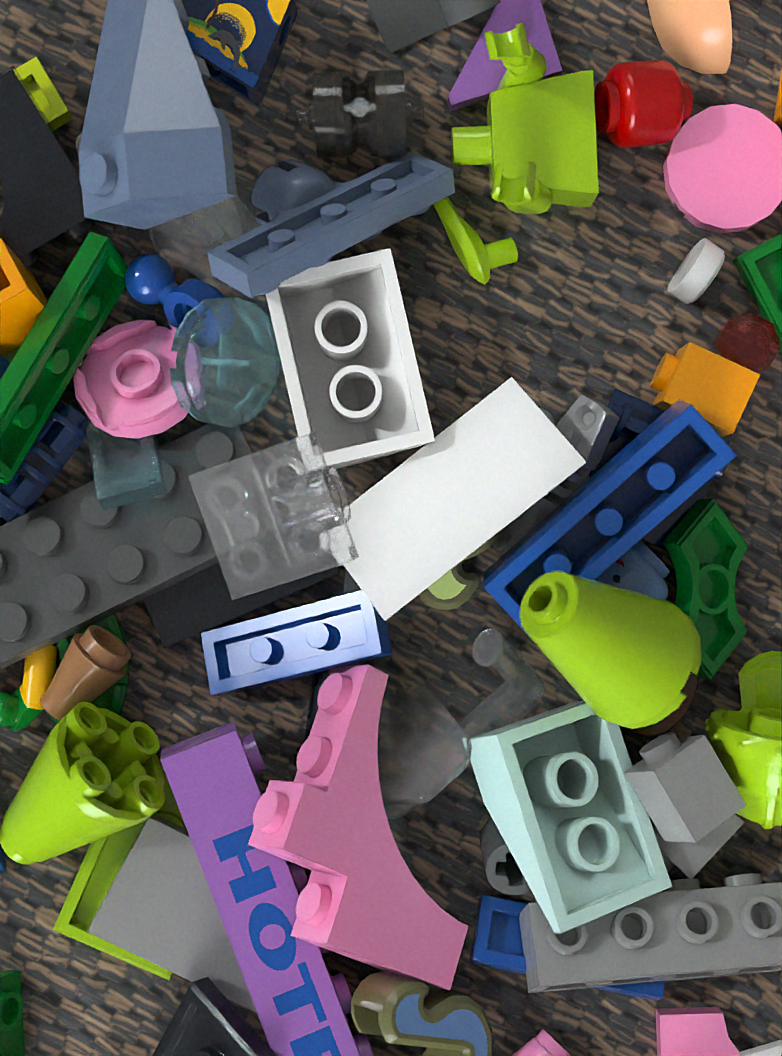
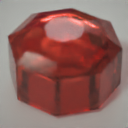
M753 312L725 321L712 343L715 354L756 373L769 369L780 349L774 324Z

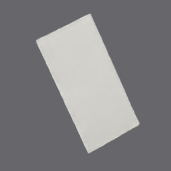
M511 377L437 435L435 442L423 446L319 528L318 531L384 621H386L587 462Z

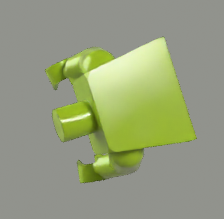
M523 22L516 24L513 30L505 33L494 34L492 30L485 32L484 36L489 59L502 60L507 69L498 89L489 95L487 126L451 128L453 166L489 165L490 194L492 198L504 203L509 210L515 213L541 214L547 212L552 204L591 207L599 194L593 70L543 79L547 69L546 59L537 48L528 42Z

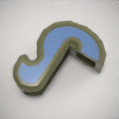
M386 972L370 974L361 981L353 994L351 1015L359 1033L383 1036L385 1041L391 1044L426 1047V1051L421 1056H492V1028L484 1008L466 995L438 987H428L422 981Z

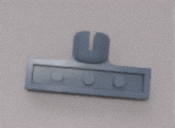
M409 152L354 180L340 183L333 182L325 172L294 159L279 161L278 167L271 165L261 172L255 181L251 199L253 205L265 211L255 216V220L261 226L207 252L212 276L250 298L270 293L276 290L285 280L309 268L319 267L328 263L339 252L361 241H368L378 237L384 229L409 216L426 212L432 204L455 193L453 169L416 153Z

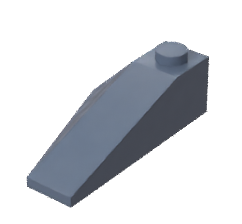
M107 0L78 151L79 177L82 187L85 218L146 230L237 196L231 129L224 111L213 107L205 82L210 78V74L204 58L195 56L186 35L189 19L182 0Z

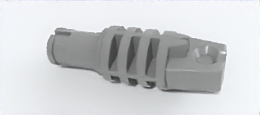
M580 395L555 427L587 463L502 529L501 534L492 544L495 550L502 551L501 555H504L590 478L589 473L598 466L619 421V417L612 410L594 399Z

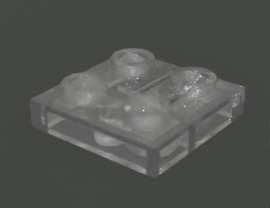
M316 432L188 476L232 600L352 562L359 557L347 524L351 518V508L346 488L333 466H327Z

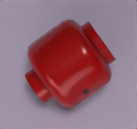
M666 60L619 63L611 67L604 81L598 82L594 90L596 127L600 133H606L609 141L619 148L655 146L671 142L679 133L683 120H687L692 112L693 96L691 87L688 82L681 80L676 67Z

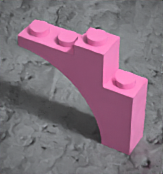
M352 665L331 669L330 675L323 682L318 693L317 703L319 707L309 737L302 744L297 755V773L294 782L269 781L266 792L260 797L254 809V828L248 845L312 870L307 885L298 897L296 904L297 917L290 936L389 973L422 981L426 985L450 990L469 925L459 922L445 912L424 891L401 856L390 830L381 794L377 754L381 706L389 675L370 665Z

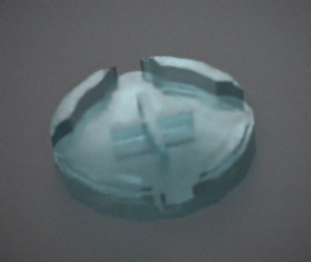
M238 297L205 299L185 315L174 334L171 351L177 352L176 369L170 368L171 384L181 406L198 421L224 427H234L248 423L265 408L277 384L281 362L271 319L256 303Z

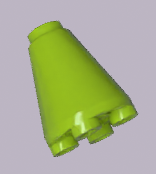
M89 702L78 703L51 730L4 815L3 824L0 827V844L4 852L15 862L30 865L35 862L46 861L147 820L163 806L166 798L164 792L165 778L159 758L156 755L160 748V743L155 732L143 722L134 721L130 723L125 718L108 709L96 707Z

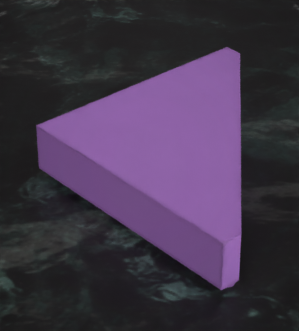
M500 0L501 3L495 6L448 95L447 103L450 111L489 100L490 93L498 89L507 68L502 60L489 59L484 33L491 30L494 34L505 33L513 30L516 24L523 22L528 42L537 48L546 59L547 69L543 79L561 76L562 67L540 0Z

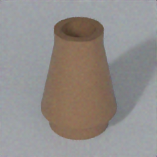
M96 625L89 626L84 634L76 633L49 688L40 698L42 707L51 716L60 721L78 703H91L126 675L127 669L125 665L131 658V653L127 646L114 634Z

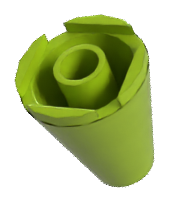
M561 571L549 572L539 577L528 588L522 599L520 621L523 629L591 710L600 718L622 727L636 729L658 723L678 709L686 698V695L680 691L684 687L690 672L695 675L698 674L701 664L700 635L691 618L673 603Z

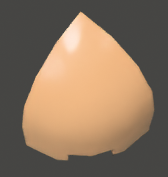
M647 0L652 26L662 49L679 65L701 74L727 73L732 53V21L729 0Z

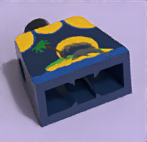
M182 0L189 19L186 35L193 54L204 58L211 78L259 106L265 96L297 17L295 0Z

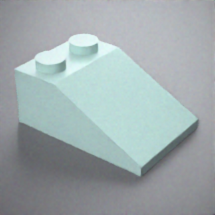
M582 700L464 740L483 802L554 933H563L672 887L649 815L624 774L625 771L632 767V763L618 724L600 718Z

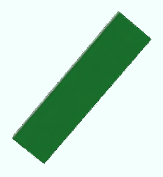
M89 232L0 380V483L8 486L9 482L13 479L125 288L124 277L128 266L107 236Z

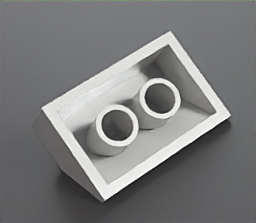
M391 248L309 268L285 280L276 290L266 294L306 471L310 475L372 461L435 442Z

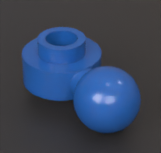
M143 254L137 256L129 263L124 277L125 286L129 294L143 304L154 305L162 303L169 324L182 330L194 346L206 347L228 329L230 316L227 303L217 288L197 279H188L181 285L175 282V272L171 264L165 258L156 254Z

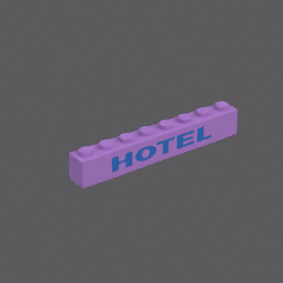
M235 721L163 748L160 758L272 1051L277 1056H374L366 1034L359 1033L353 1036L346 1014L351 1012L352 995L343 972L332 977L330 975L323 954L331 951L290 936L297 917L296 904L298 897L308 883L304 868L248 845L254 828V809L262 796L255 774L266 770L253 733L240 737Z

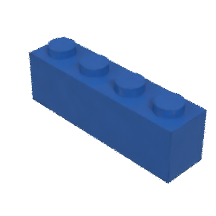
M680 399L677 400L484 571V588L523 629L520 621V606L526 591L534 581L542 575L553 571H561L595 580L737 455L690 403Z

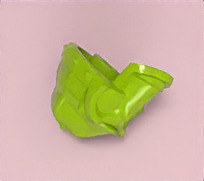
M782 651L761 653L744 664L738 673L741 710H728L720 707L711 712L709 719L705 720L707 725L705 731L708 733L709 743L747 805L736 814L758 823L764 829L782 826Z

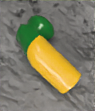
M50 645L25 658L22 684L12 695L0 693V727L8 726L10 731L25 729L44 710L40 703V698L47 691L55 676L58 647Z

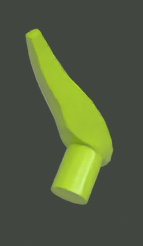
M448 197L433 204L456 255L467 272L475 280L485 285L490 279V269L518 261L517 247L512 238L484 245L477 232L459 215Z

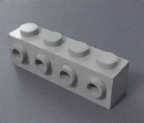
M756 873L723 878V887L700 889L698 879L672 880V887L563 933H554L535 898V902L528 903L519 916L523 954L527 968L528 993L782 970V882L762 884L761 874Z

